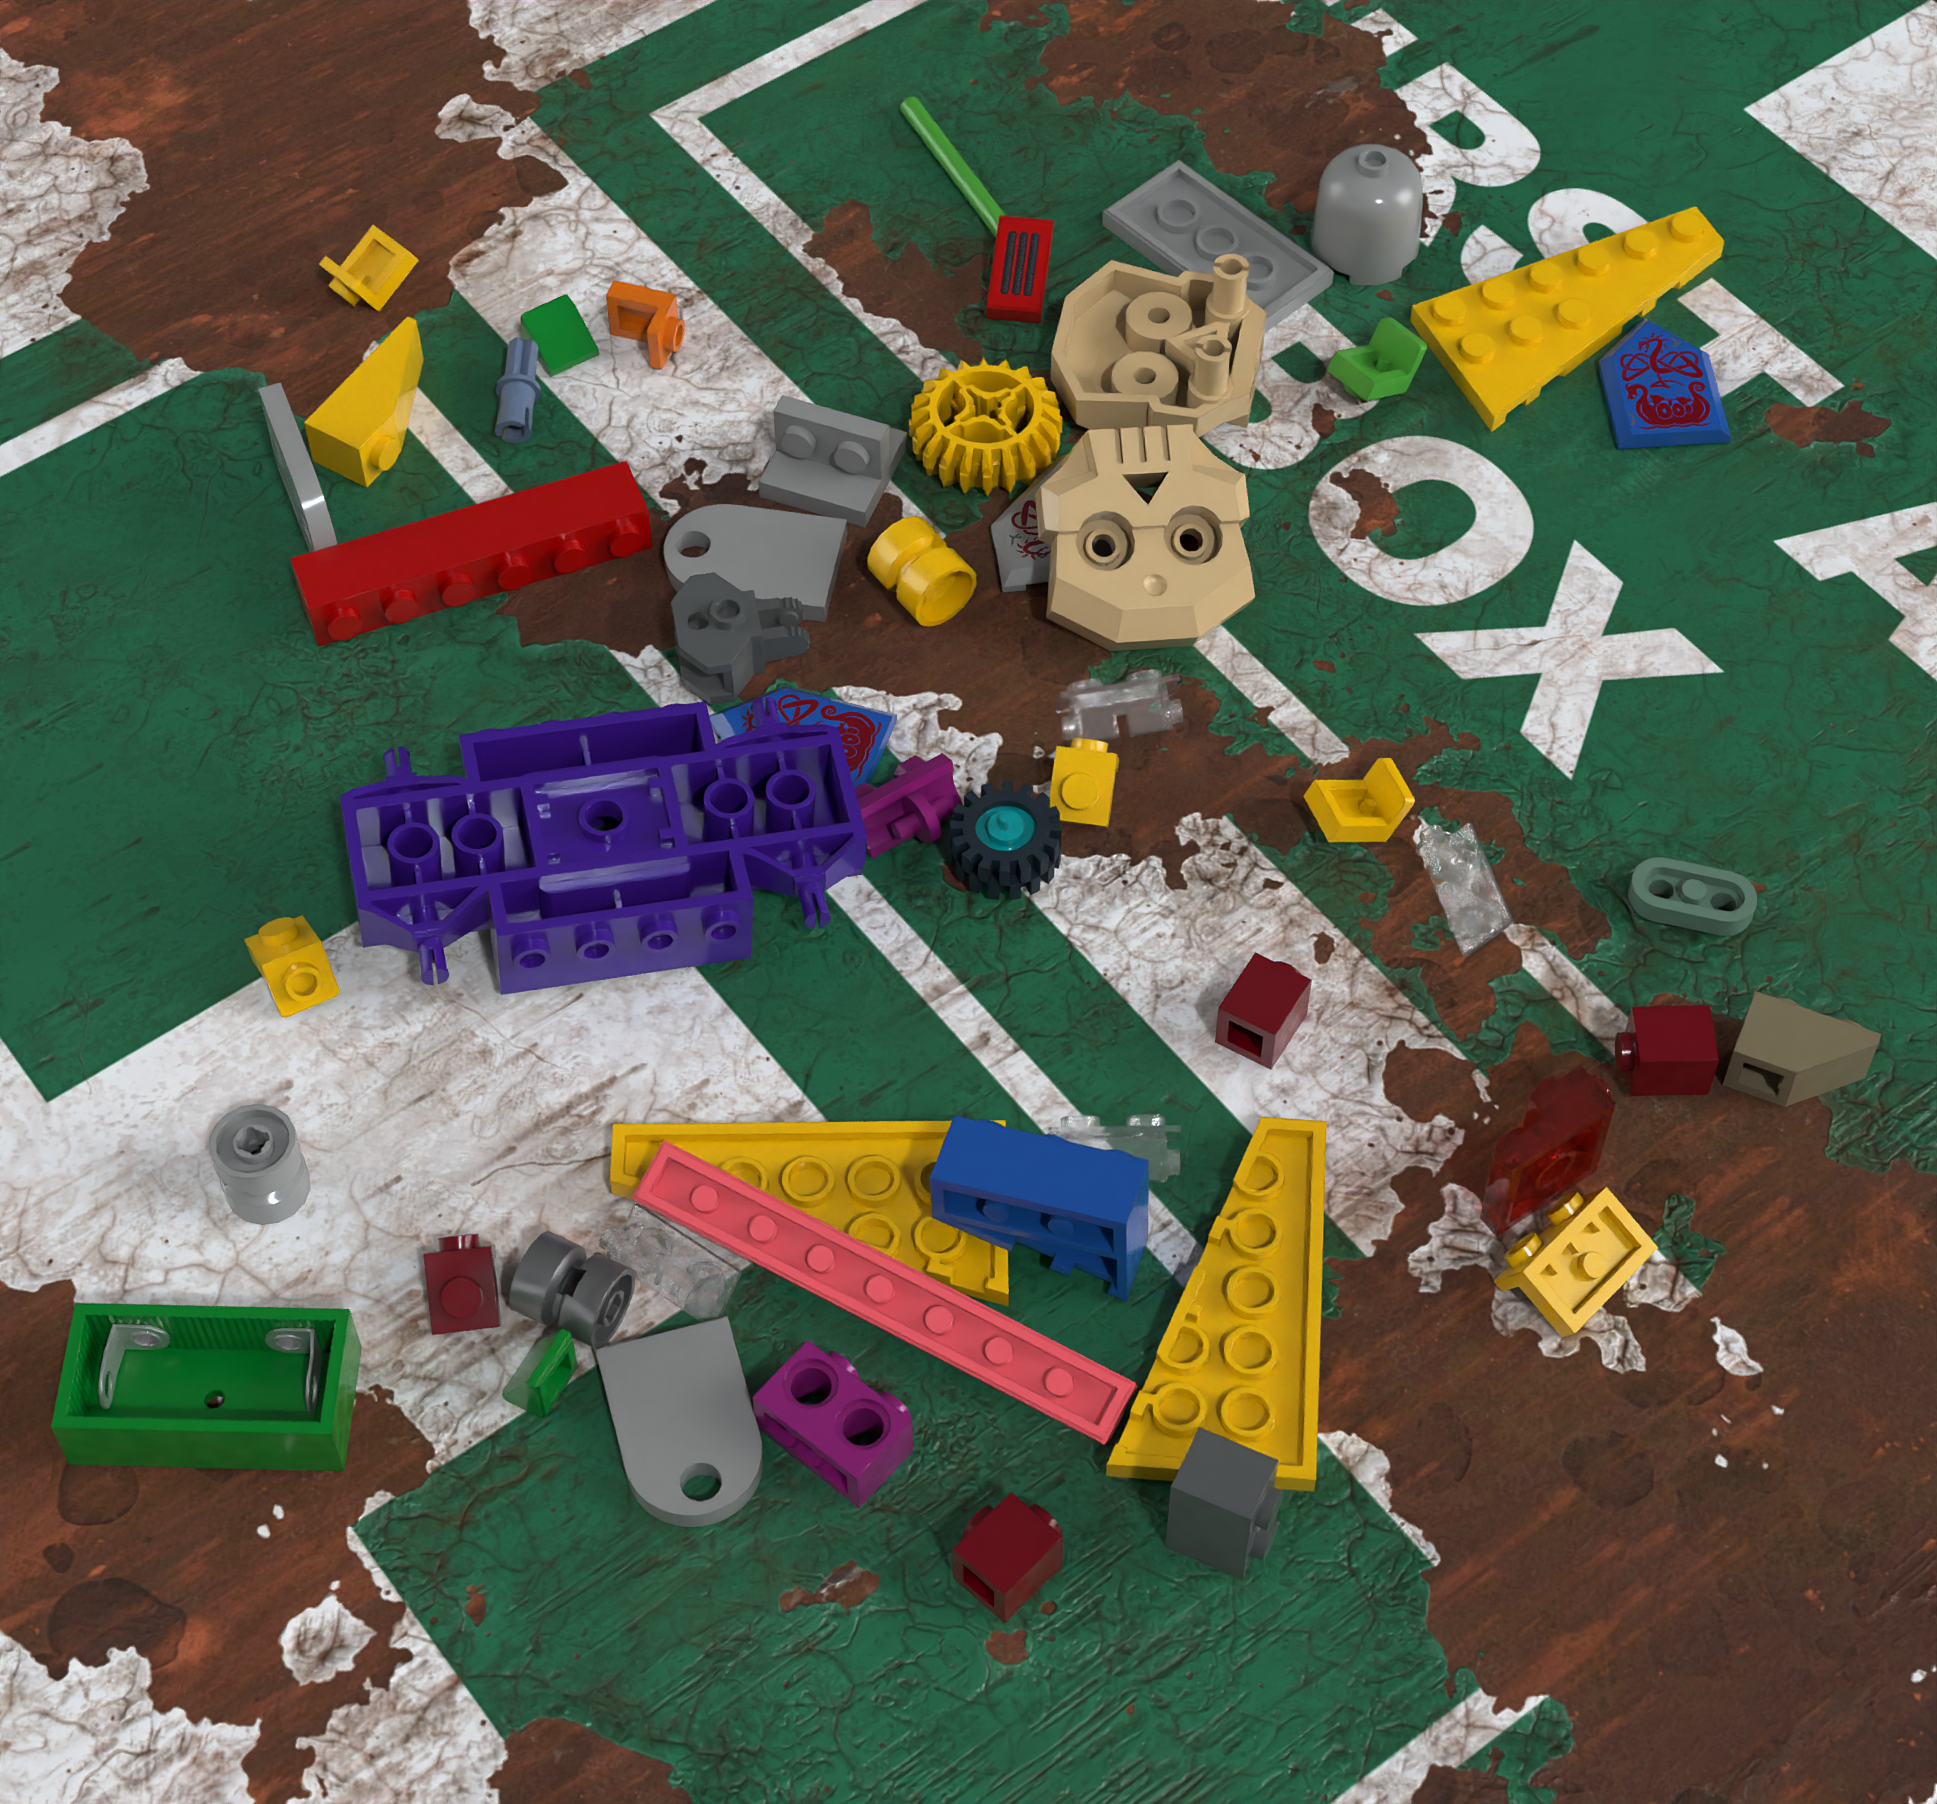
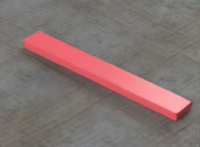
M663 1140L632 1196V1199L643 1207L1107 1447L1138 1387L1137 1383L665 1140Z

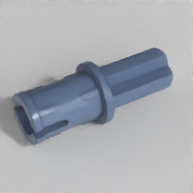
M516 337L509 342L505 375L498 379L496 383V394L499 397L500 403L495 433L497 436L502 435V440L509 443H523L530 439L532 435L533 406L541 395L540 385L535 380L539 346L532 339L523 340Z

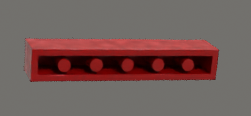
M623 461L290 558L299 596L319 647L339 640H347L356 635L393 624L405 623L413 618L450 607L462 606L468 602L494 594L516 590L525 585L548 578L574 573L582 568L619 557H628L636 552L653 548L647 505L627 461Z

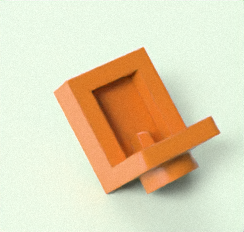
M613 280L606 294L611 335L648 343L650 366L662 370L671 351L677 352L680 349L685 333V322L678 317L676 294Z

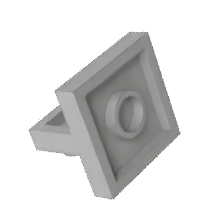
M782 395L773 410L776 451L758 482L759 496L823 516L847 519V523L866 527L907 449V432L890 428L887 424Z

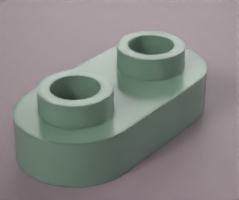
M1665 857L1650 858L1641 862L1633 872L1628 890L1629 902L1640 916L1650 921L1720 936L1735 935L1745 930L1751 923L1757 905L1756 890L1751 882L1742 875L1728 870ZM1653 894H1661L1665 896L1667 899L1657 897ZM1714 907H1722L1728 911L1717 910Z

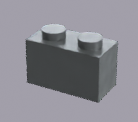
M1199 1427L1171 1485L1165 1547L1243 1580L1253 1557L1262 1561L1265 1560L1278 1530L1279 1521L1275 1520L1284 1495L1283 1490L1274 1487L1278 1460Z

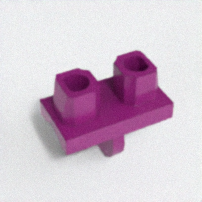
M941 753L928 761L915 755L898 764L897 770L894 773L895 779L878 788L867 783L855 787L867 833L866 854L871 859L915 835L925 844H930L940 839L942 833L939 822L953 815V810L957 803L963 806L953 780V763L946 755Z

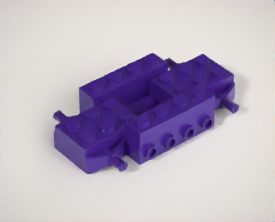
M762 697L754 700L750 706L754 715L756 730L727 737L718 744L715 741L707 704L704 701L690 704L675 703L660 708L623 713L609 712L601 716L564 721L549 720L541 724L505 729L490 728L475 733L460 734L462 777L455 775L417 776L416 772L412 773L409 750L398 746L400 766H397L394 747H391L383 754L387 771L385 781L354 788L340 796L346 848L362 946L364 948L386 944L417 952L422 982L434 985L432 963L435 964L438 984L445 982L449 978L444 947L449 946L469 932L490 929L491 946L500 994L505 995L751 958L753 925L752 891L766 889L790 896H797L800 899L805 926L815 928L817 916L819 928L823 927L831 920L824 891L846 877L862 875L866 854L867 833L839 728L826 724L787 725L786 722H780L776 700L772 697H766L764 709ZM621 823L618 827L608 831L592 828Z

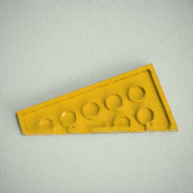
M1695 206L1412 305L1410 322L1490 431L1493 432L1505 422L1506 414L1521 403L1527 406L1540 396L1541 388L1556 376L1565 377L1621 334L1623 325L1636 315L1642 318L1655 308L1656 300L1671 288H1681L1719 259L1725 241Z
M1273 1117L1260 1118L1233 1179L1231 1191L1208 1235V1242L1199 1263L1191 1273L1158 1347L1155 1362L1142 1391L1139 1390L1130 1410V1418L1119 1443L1115 1444L1106 1466V1476L1174 1481L1200 1427L1277 1459L1278 1467L1274 1487L1284 1490L1314 1492L1317 1468L1327 1121Z
M991 1120L1006 1127V1120ZM952 1121L613 1124L610 1186L611 1192L614 1195L632 1199L663 1140L962 1294L1008 1307V1250L932 1217L930 1176Z

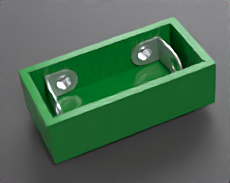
M75 1303L51 1429L69 1465L345 1471L362 1350L350 1309ZM219 1396L225 1399L224 1403L218 1408L212 1409L207 1407L208 1401L213 1397Z

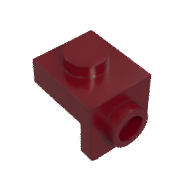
M478 1233L438 1238L440 1251L423 1254L432 1335L502 1326L494 1261L497 1258L495 1244L480 1246Z

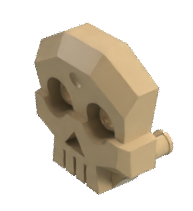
M1225 254L1219 256L1214 261L1213 274L1185 270L1178 277L1111 260L1065 297L1051 352V381L1075 423L1090 430H1119L1120 428L1138 427L1140 429L1148 426L1166 427L1167 425L1193 424V432L1198 438L1222 423L1247 428L1262 360L1267 312L1249 299L1246 294L1249 271L1248 261L1237 254Z
M1193 424L1167 425L1166 427L1148 426L1140 429L1138 427L1120 428L1119 430H1087L1074 445L1058 471L1040 486L1035 493L1039 540L1051 545L1046 618L1109 651L1193 646L1248 606L1255 598L1250 562L1240 529L1250 517L1245 474L1239 473L1213 455L1193 432ZM1159 487L1149 504L1141 498L1134 488ZM1184 534L1193 535L1198 540L1199 549L1193 552L1185 550L1180 544V536ZM1099 539L1105 540L1110 544L1112 554L1108 557L1098 556L1092 549V542Z

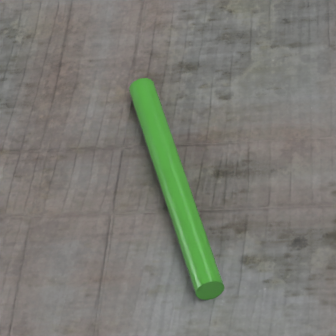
M916 97L905 99L900 106V111L996 237L999 215L1006 216L920 101Z

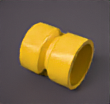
M911 516L903 518L889 526L875 541L867 558L868 569L888 591L897 593V600L923 626L939 625L955 616L969 601L976 587V573L953 548L947 547L946 542L921 517Z

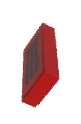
M999 215L986 307L988 319L1042 322L1054 220Z

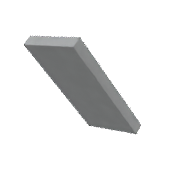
M1180 160L1103 211L1102 226L1167 274L1178 277L1185 270L1213 274L1214 261L1221 255L1237 254L1244 257L1249 263L1246 294L1249 299L1267 312L1265 333L1333 283L1334 271Z

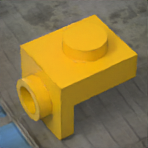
M372 225L341 266L327 256L321 260L319 265L334 277L328 286L354 307L362 299L379 312L419 260L391 237Z
M1072 738L1071 748L1056 746L1049 798L1050 808L1053 806L1057 807L1061 823L1108 829L1116 772H1118L1120 761L1117 754L1107 752L1108 743L1092 739Z
M1378 758L1363 780H1314L1303 795L1328 842H1386L1415 802L1414 796L1391 758Z
M303 915L294 919L283 917L272 920L259 929L258 934L244 939L251 959L267 982L276 1008L282 1017L292 1016L338 996L340 990L322 942Z

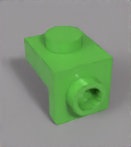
M1392 317L1382 318L1368 345L1335 351L1327 371L1344 383L1343 388L1347 393L1360 400L1371 401L1405 393L1427 350V345Z

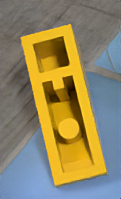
M407 316L304 422L313 461L366 488L383 471L390 469L394 465L402 451L424 361L417 320Z

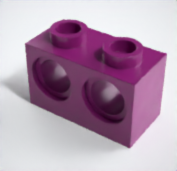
M809 1340L753 1396L754 1413L759 1430L857 1508H860L913 1452L912 1420L905 1405L887 1391H881L879 1394L859 1379L858 1372L846 1358L835 1351H830L826 1354ZM809 1393H818L827 1397L826 1400L816 1405H805L797 1401L800 1397ZM860 1433H870L879 1438L875 1443L867 1446H858L848 1441L851 1437Z

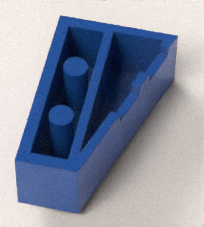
M954 1115L930 1176L932 1217L1008 1251L1012 1250L1016 1241L1053 1258L1049 1269L1068 1277L1073 1267L1111 1283L1107 1294L1127 1302L1148 1241L1149 1160L1134 1157L1122 1150H1103L1068 1142L1056 1135H1038L1007 1128L991 1120L977 1121Z

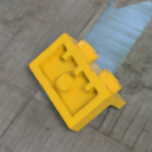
M1607 1187L1583 1196L1575 1190L1560 1199L1546 1214L1551 1223L1538 1236L1533 1232L1517 1242L1504 1256L1509 1266L1494 1280L1502 1292L1519 1286L1562 1338L1575 1334L1658 1249L1656 1244Z

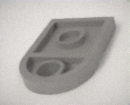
M281 382L259 388L258 391L277 468L310 552L337 545L333 525L317 475Z
M716 504L698 508L680 518L666 536L664 543L666 574L670 584L679 592L691 575L715 572L741 591L754 590L756 601L777 597L782 599L784 596L786 598L791 596L794 599L798 598V601L802 602L804 608V620L825 622L848 535L847 519L733 504ZM691 546H700L708 550L704 555L693 558L680 554L681 551Z
M728 1316L596 1349L597 1361L627 1481L637 1502L657 1519L682 1527L711 1525L725 1520L738 1512L754 1495L761 1480L764 1462L761 1436ZM708 1475L717 1479L721 1484V1488L711 1499L695 1501L689 1499L682 1492L685 1484L693 1477Z

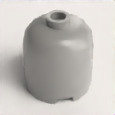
M1360 144L1345 149L1330 160L1322 174L1311 232L1312 256L1337 272L1350 275V284L1381 285L1397 280L1401 277L1402 268L1412 262V260H1416L1418 256L1423 190L1421 174L1409 157L1395 148L1382 144Z

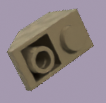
M1755 991L1734 1048L1723 1086L1786 1107L1865 1079L1882 1034L1863 1028L1852 1020L1836 1019L1801 1007L1788 998L1772 997Z

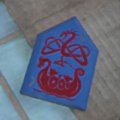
M1643 317L1599 360L1598 370L1618 449L1730 442L1731 435L1708 353Z
M787 686L780 687L709 716L712 729L717 738L724 740L727 737L756 730L754 715L750 707L751 703L762 697L765 709L766 697H772L776 700L780 722H786L787 725L826 724L838 727L854 788L863 783L870 785L897 722L896 714Z

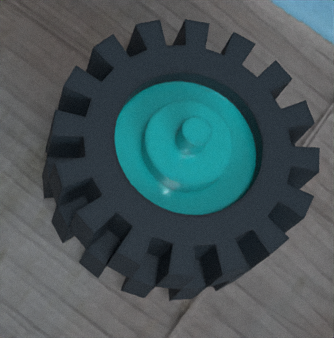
M1002 781V791L994 792L990 782L981 785L980 798L971 790L964 795V806L957 803L953 810V820H950V859L952 867L956 866V876L959 880L963 882L969 878L970 890L979 894L985 885L988 887V898L999 900L1000 890H1009L1010 900L1021 899V887H1026L1030 895H1033L1040 891V879L1049 884L1054 878V868L1059 869L1061 862L1062 823H1060V813L1057 807L1053 806L1050 808V798L1045 793L1041 792L1033 799V786L1023 783L1020 792L1013 791V781Z

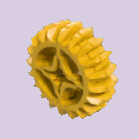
M983 357L978 366L971 367L961 360L955 372L941 368L937 380H925L921 394L915 395L912 404V418L909 419V436L912 437V448L916 455V460L923 461L927 475L939 474L943 487L956 482L960 483L964 494L973 487H980L988 497L993 487L999 486L1011 494L1015 481L1031 485L1035 472L1043 473L1051 463V458L1056 457L1060 447L1062 416L1060 415V409H1058L1055 392L1048 391L1044 377L1031 378L1027 366L1015 371L1011 370L1007 359L1000 365L993 366L988 365ZM954 419V422L952 424L946 426L949 422H951ZM1023 426H1026L1025 429H1023L1020 433L1017 434L1018 429H1020Z

